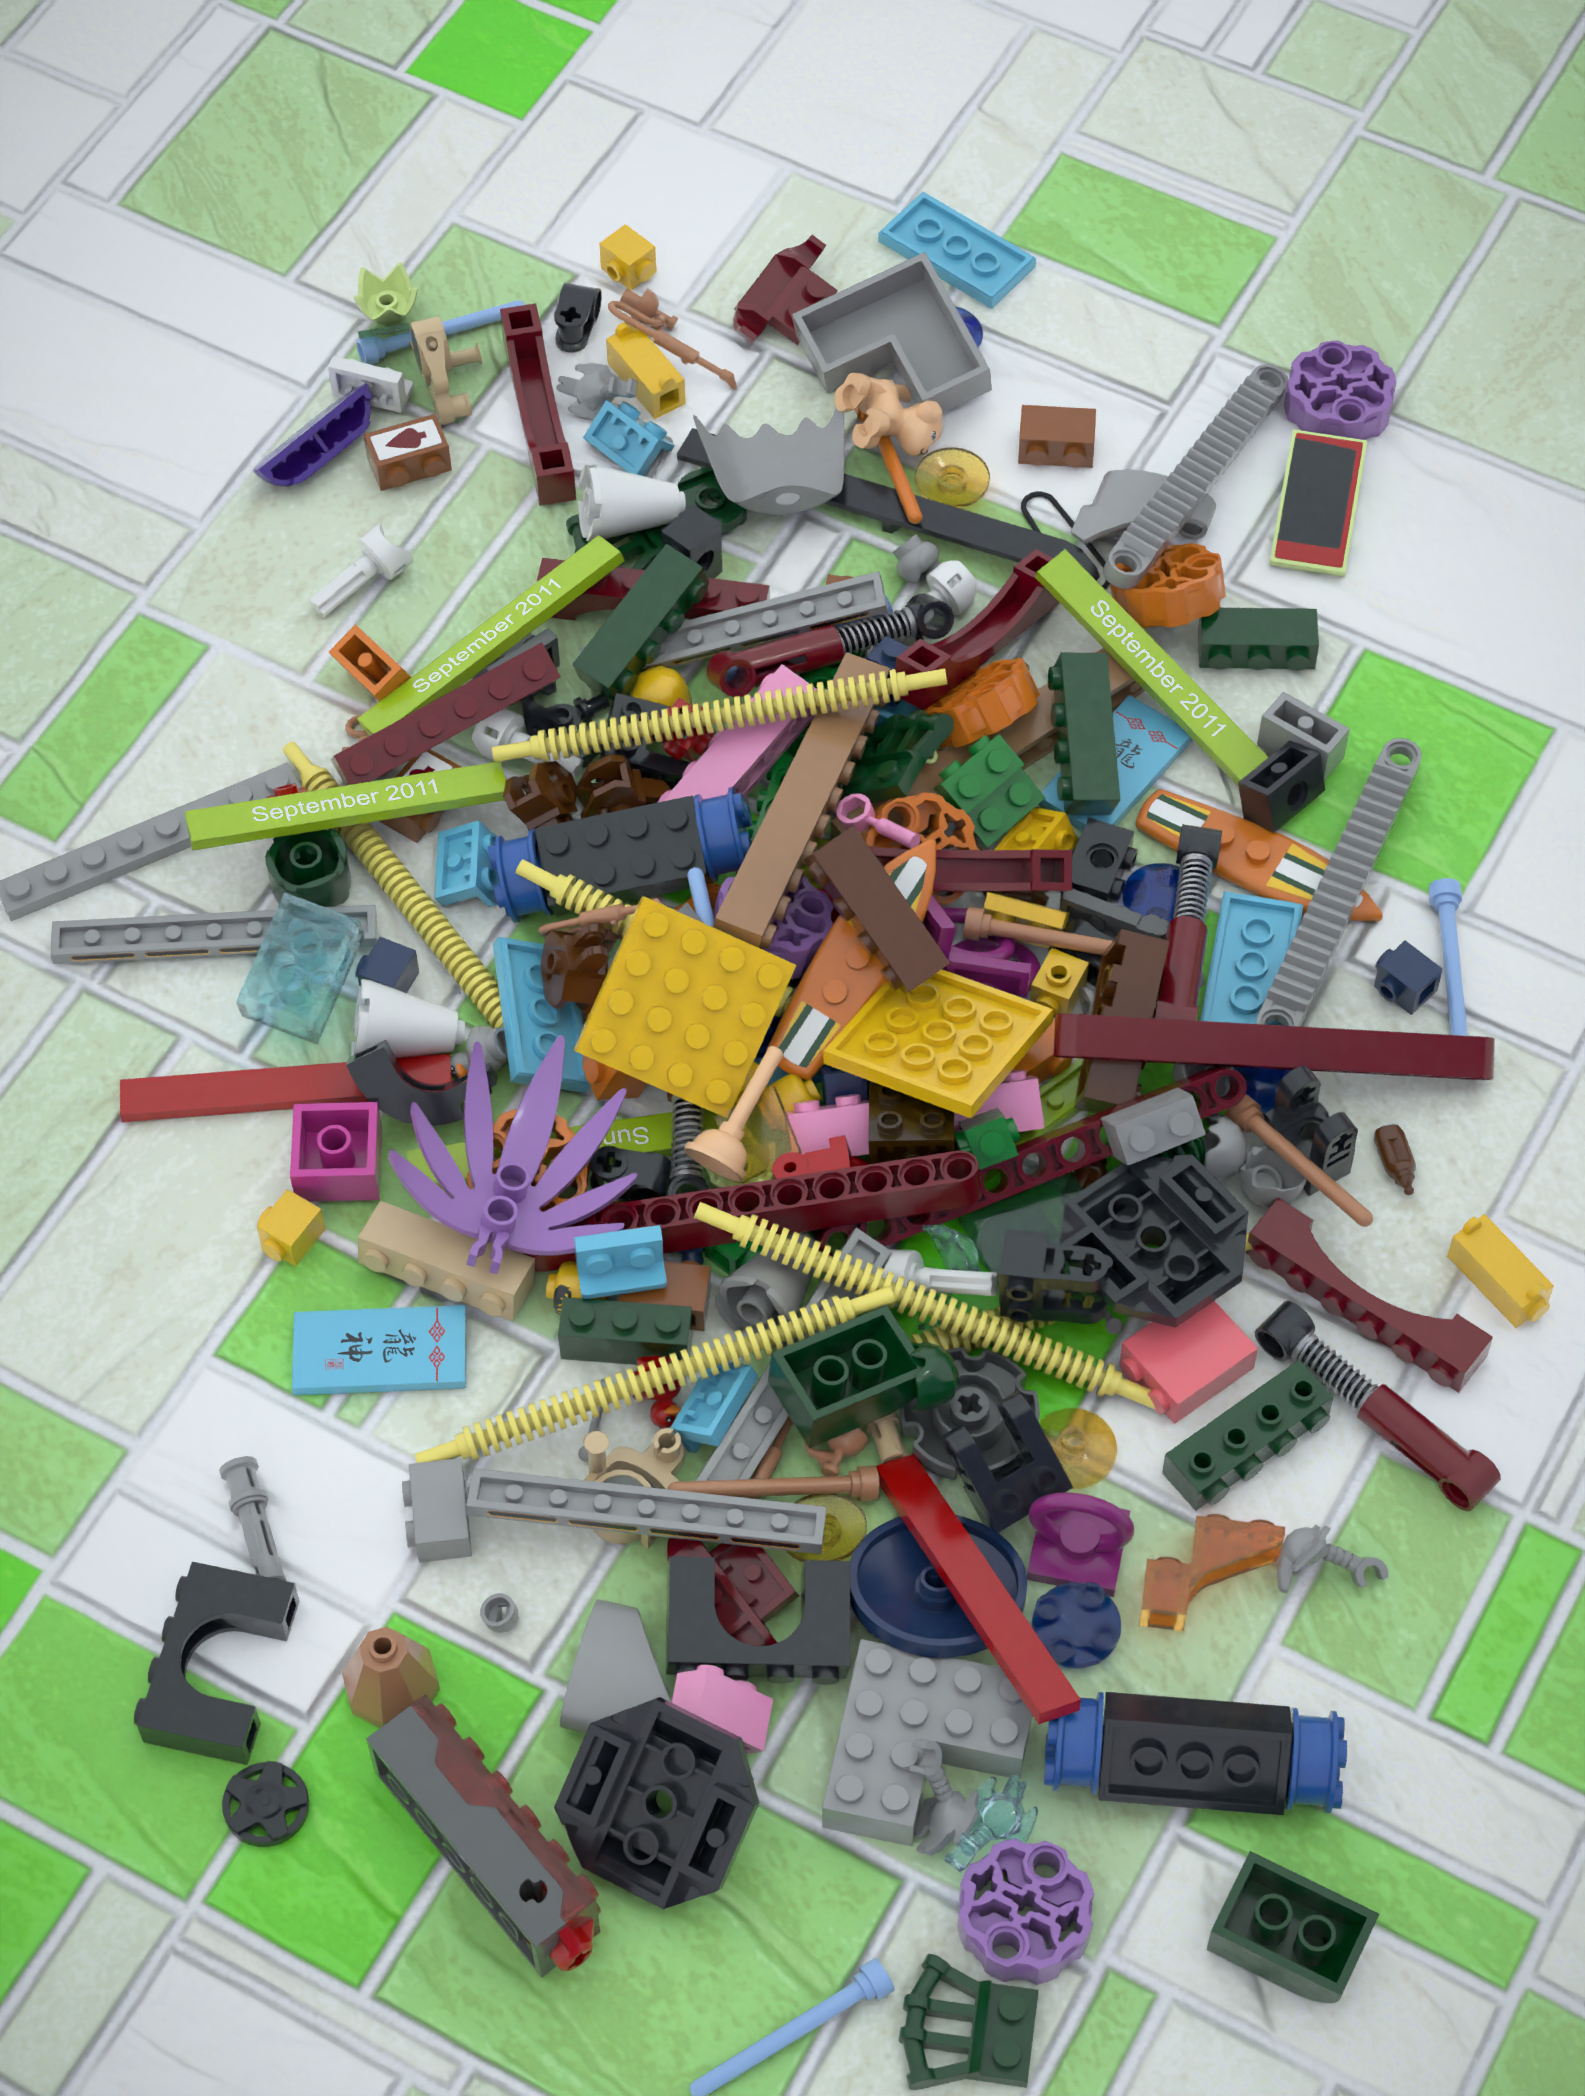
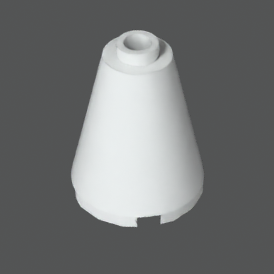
M594 464L584 465L581 471L579 489H584L583 501H578V513L581 534L583 538H587L586 541H592L598 535L607 539L670 524L685 510V494L683 491H679L677 484Z
M361 979L353 1022L354 1036L357 1038L356 1042L352 1041L351 1056L384 1040H387L395 1058L453 1052L455 1044L462 1045L465 1021L458 1020V1012L371 980Z

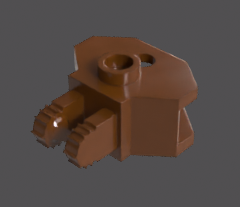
M611 754L589 764L575 788L576 796L585 808L580 814L581 819L658 803V800L666 791L672 790L667 782L663 780L641 778L640 769H632L625 756ZM595 779H602V781L598 783L591 782Z
M557 761L537 763L531 766L530 774L520 777L513 776L506 780L503 793L505 802L509 810L527 826L528 831L530 829L572 821L571 815L578 812L575 805L577 797L575 788L577 785L572 774Z
M598 923L584 925L577 933L551 930L546 936L540 965L545 1000L553 1008L562 1009L569 1001L574 1002L584 1013H590L602 987V981L605 979L608 971V950L602 946V939L606 937L604 926Z

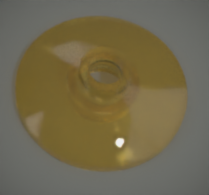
M947 447L932 451L921 459L915 470V485L922 497L957 508L972 505L980 500L987 492L990 483V472L983 459L963 448Z
M1065 1408L1048 1414L1039 1422L1073 1486L1072 1489H1081L1095 1485L1109 1474L1116 1460L1117 1443L1112 1429L1101 1417L1084 1409ZM1068 1438H1077L1082 1443L1072 1446L1066 1440Z
M813 1494L805 1496L794 1503L826 1507L821 1554L785 1551L801 1562L805 1560L842 1561L853 1554L867 1534L865 1514L856 1502L840 1494Z

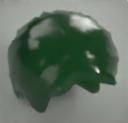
M913 1342L915 1350L910 1355L921 1358L924 1362V1367L915 1374L917 1404L911 1408L915 1413L936 1409L952 1400L960 1380L954 1359L942 1346L928 1342Z

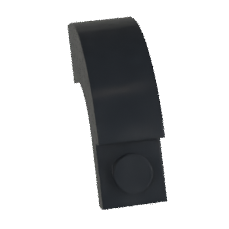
M387 1040L348 1058L346 1066L359 1090L370 1102H378L379 1110L390 1117L413 1124L410 1110L412 1103L415 1102L432 1126L445 1125L464 1119V1100L468 1073L443 1084H427L415 1080L401 1068ZM488 1063L485 1067L491 1095L493 1093L491 1087L497 1084L498 1077L491 1063Z

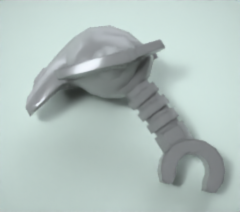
M589 363L575 366L576 371L584 374L580 380L559 376L558 381L561 384L556 386L558 391L577 398L579 405H570L568 411L582 418L594 420L606 400L612 402L616 397L634 398L638 381L628 378V381H622L621 378L610 372L607 365Z
M1315 1525L1313 1528L1303 1527L1295 1529L1286 1536L1277 1568L1278 1588L1282 1593H1287L1293 1571L1297 1572L1303 1566L1312 1565L1321 1558L1324 1561L1335 1565L1338 1564V1566L1350 1571L1352 1581L1357 1587L1367 1586L1364 1570L1368 1566H1372L1375 1569L1378 1579L1384 1580L1388 1578V1569L1382 1560L1374 1557L1361 1558L1354 1553L1351 1554L1350 1551L1343 1550L1341 1547H1335V1545L1330 1543L1326 1544L1325 1538L1331 1528L1324 1526L1320 1530L1321 1527Z
M916 1739L912 1741V1747L922 1749L923 1760L919 1765H910L909 1771L913 1774L926 1776L935 1794L934 1797L925 1799L919 1813L915 1835L922 1839L928 1830H930V1833L916 1850L920 1854L932 1856L942 1851L952 1840L957 1847L964 1842L979 1816V1811L977 1810L979 1794L974 1790L965 1800L962 1793L953 1791L941 1767L942 1750L939 1744L935 1741Z

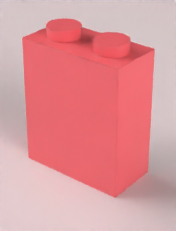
M1213 1301L1176 1328L1151 1322L1122 1342L1120 1368L1128 1380L1151 1389L1147 1395L1153 1402L1155 1410L1161 1415L1165 1413L1175 1424L1254 1369L1258 1348L1224 1310Z

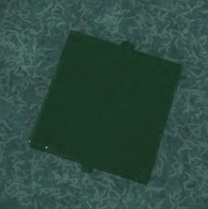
M410 322L362 329L358 331L359 339L410 331Z

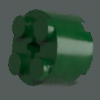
M324 829L273 838L274 843L269 851L267 849L265 861L273 896L283 908L336 907L346 902L349 898L351 875L344 841L335 830Z

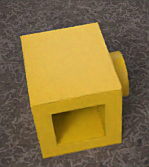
M624 224L599 243L601 269L613 281L620 282L629 290H633L642 282L648 281L657 272L656 247L628 225Z
M1051 948L1031 984L1030 1001L1053 1009V1017H1055V1014H1071L1079 1000V990L1087 985L1089 962Z
M288 1189L273 1207L269 1206L262 1212L257 1223L261 1249L264 1253L275 1261L280 1262L283 1259L295 1267L326 1230L321 1208Z

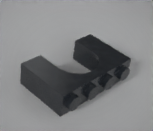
M669 1557L667 1568L666 1675H676L677 1677V1673L697 1670L699 1665H712L724 1670V1676L739 1681H747L749 1677H767L768 1682L783 1684L793 1682L794 1678H812L813 1683L829 1685L838 1683L839 1679H846L851 1666L850 1561L805 1560L801 1571V1622L788 1638L779 1643L769 1646H753L742 1643L732 1637L723 1628L717 1617L714 1601L715 1557Z
M192 1561L187 1576L182 1575L178 1581L175 1593V1600L178 1604L174 1616H168L165 1620L162 1630L164 1646L160 1657L155 1656L151 1661L148 1672L150 1687L146 1699L140 1698L134 1713V1724L137 1725L144 1743L248 1765L261 1725L256 1707L200 1693L186 1680L187 1666L195 1650L204 1641L220 1633L237 1631L287 1641L300 1602L295 1583Z

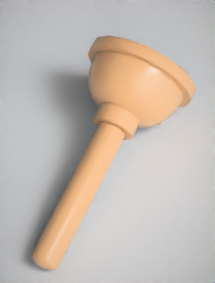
M770 1046L767 1049L728 1122L723 1121L718 1130H705L693 1142H687L684 1152L690 1158L724 1178L735 1182L743 1181L746 1175L743 1169L746 1164L747 1153L744 1145L740 1142L745 1134L742 1129L783 1057L781 1049L775 1046Z

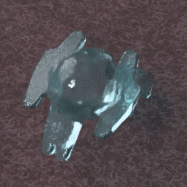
M941 1224L924 1225L921 1230L932 1235L931 1239L947 1270L982 1272L977 1262L978 1249L969 1237ZM936 1293L934 1299L938 1300L941 1293ZM943 1293L947 1295L945 1304L949 1302L948 1299L952 1297V1293ZM937 1320L934 1327L939 1326L941 1320ZM922 1323L918 1325V1330L932 1331L934 1327L928 1325V1323Z
M1017 1775L1010 1776L1002 1792L994 1790L997 1778L993 1776L988 1778L976 1790L979 1794L977 1805L979 1816L971 1830L972 1833L969 1835L963 1832L959 1837L960 1843L951 1854L948 1852L944 1859L946 1863L957 1871L962 1872L966 1869L977 1852L991 1840L1004 1839L1003 1841L1016 1838L1023 1843L1027 1842L1036 1822L1038 1808L1034 1806L1025 1813L1022 1801L1026 1793L1027 1783L1026 1781H1019Z

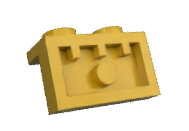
M1034 807L1008 831L994 850H1073L1078 844V838L1066 813Z
M987 892L983 907L986 909L985 914H991L992 918L996 920L1057 931L1065 929L1069 917V912L994 892ZM1020 941L1046 949H1049L1050 947L1048 945Z

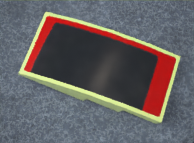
M1293 429L1269 565L1345 577L1367 440Z

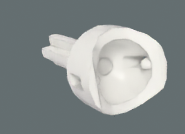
M379 522L358 540L363 556L309 600L320 615L322 614L324 617L370 580L376 572L382 574L388 580H392L413 562L414 559L409 550L399 548L384 538L382 522Z
M960 561L943 562L926 576V581L931 589L927 594L947 603L954 615H960L973 604L977 581ZM933 608L926 613L924 617L925 624L933 618ZM903 636V639H902V640H899V639L897 638L896 641H898V642H900V643H903V642L906 641L908 638H905V637Z
M505 708L477 723L472 734V741L480 754L494 761L492 747L529 741L530 735L523 733L524 718ZM489 727L492 728L493 730L491 734L487 735L486 733H488ZM560 751V760H554L552 753H550V761H557L572 774L575 781L577 775H580L583 770L581 766L584 760L574 757L572 754L570 758H564L562 751ZM533 756L523 758L534 764L543 763L542 759L534 760Z
M889 1249L892 1252L881 1276L885 1278L888 1271L895 1274L892 1282L896 1283L900 1275L905 1277L902 1286L906 1287L909 1280L915 1282L914 1291H917L920 1284L926 1286L924 1293H928L930 1289L936 1290V1293L996 1296L998 1293L997 1282L999 1278L997 1273L924 1267L923 1259L916 1250ZM895 1302L894 1307H898L899 1303Z

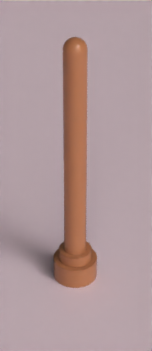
M970 906L967 910L963 930V939L980 941V937L988 939L989 935L1098 955H1102L1113 941L992 919L991 914H985V909Z
M1245 1094L1240 1103L1226 1109L1225 1116L1241 1128V1131L1253 1132L1357 1224L1362 1227L1372 1224V1213L1263 1119L1261 1106L1249 1095Z
M857 1466L856 1471L848 1472V1476L673 1482L667 1489L732 1497L848 1493L850 1498L857 1497V1500L862 1502L878 1500L879 1475L876 1466Z

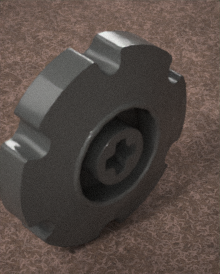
M964 1347L948 1349L946 1351L951 1354L959 1372L960 1383L956 1389L955 1396L949 1402L932 1410L914 1413L911 1408L917 1404L916 1397L900 1408L902 1436L916 1439L913 1442L912 1454L917 1457L923 1466L937 1475L954 1480L958 1472L942 1443L941 1436L955 1427L963 1425L974 1439L990 1471L994 1474L1017 1460L1016 1456L1021 1453L998 1410L997 1402L1018 1391L1026 1399L1039 1422L1040 1411L1036 1391L1023 1389L1026 1373L1015 1362L1002 1356L1000 1353L983 1349L980 1356L971 1357L967 1355Z

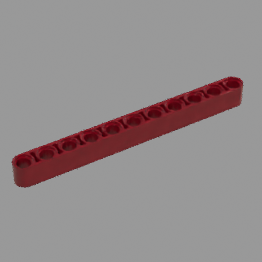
M1055 1014L1053 1057L1294 1070L1300 1066H1308L1311 1071L1493 1080L1495 1038L1087 1014Z
M1220 1066L1210 1067L1016 1145L1018 1156L980 1169L983 1192L981 1198L975 1204L962 1208L923 1213L916 1221H908L906 1216L884 1219L885 1226L882 1233L871 1238L886 1247L1113 1155L1110 1144H1104L1100 1139V1130L1103 1127L1102 1117L1172 1089L1180 1088L1184 1091H1189L1193 1095L1200 1119H1203L1240 1103L1246 1094V1081L1242 1074L1236 1070ZM1226 1075L1230 1080V1089L1226 1095L1219 1097L1215 1090L1216 1082L1219 1078ZM1074 1137L1078 1145L1077 1152L1073 1157L1064 1159L1061 1152L1062 1144L1068 1138ZM1030 1153H1036L1039 1157V1166L1035 1172L1026 1175L1022 1167L1023 1160ZM997 1168L1001 1175L1000 1183L996 1188L987 1190L983 1182L984 1176L989 1170ZM868 1222L817 1230L814 1240L821 1242L819 1251L823 1252L828 1238L834 1232H843L846 1240L856 1227L867 1234L866 1226ZM830 1252L829 1256L833 1257L834 1253Z
M952 1151L611 1204L596 1214L567 1227L624 1223L623 1230L660 1225L664 1254L740 1242L732 1239L734 1234L694 1218L700 1202L738 1218H741V1215L751 1218L752 1214L758 1216L755 1225L760 1226L762 1219L768 1220L766 1229L770 1231L773 1223L778 1224L779 1227L776 1233L781 1235L784 1227L790 1229L788 1234H793L794 1232L800 1233L967 1207L979 1201L982 1196L983 1187L976 1157L966 1151ZM523 1253L535 1258L536 1272L558 1270L565 1261L576 1262L575 1253L563 1255H532Z

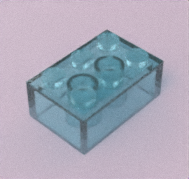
M284 893L237 998L236 1003L242 1017L318 1045L365 937L361 921Z

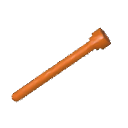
M857 408L854 409L859 421L864 423L868 415ZM883 435L877 446L909 522L918 524L922 521V512L890 436Z

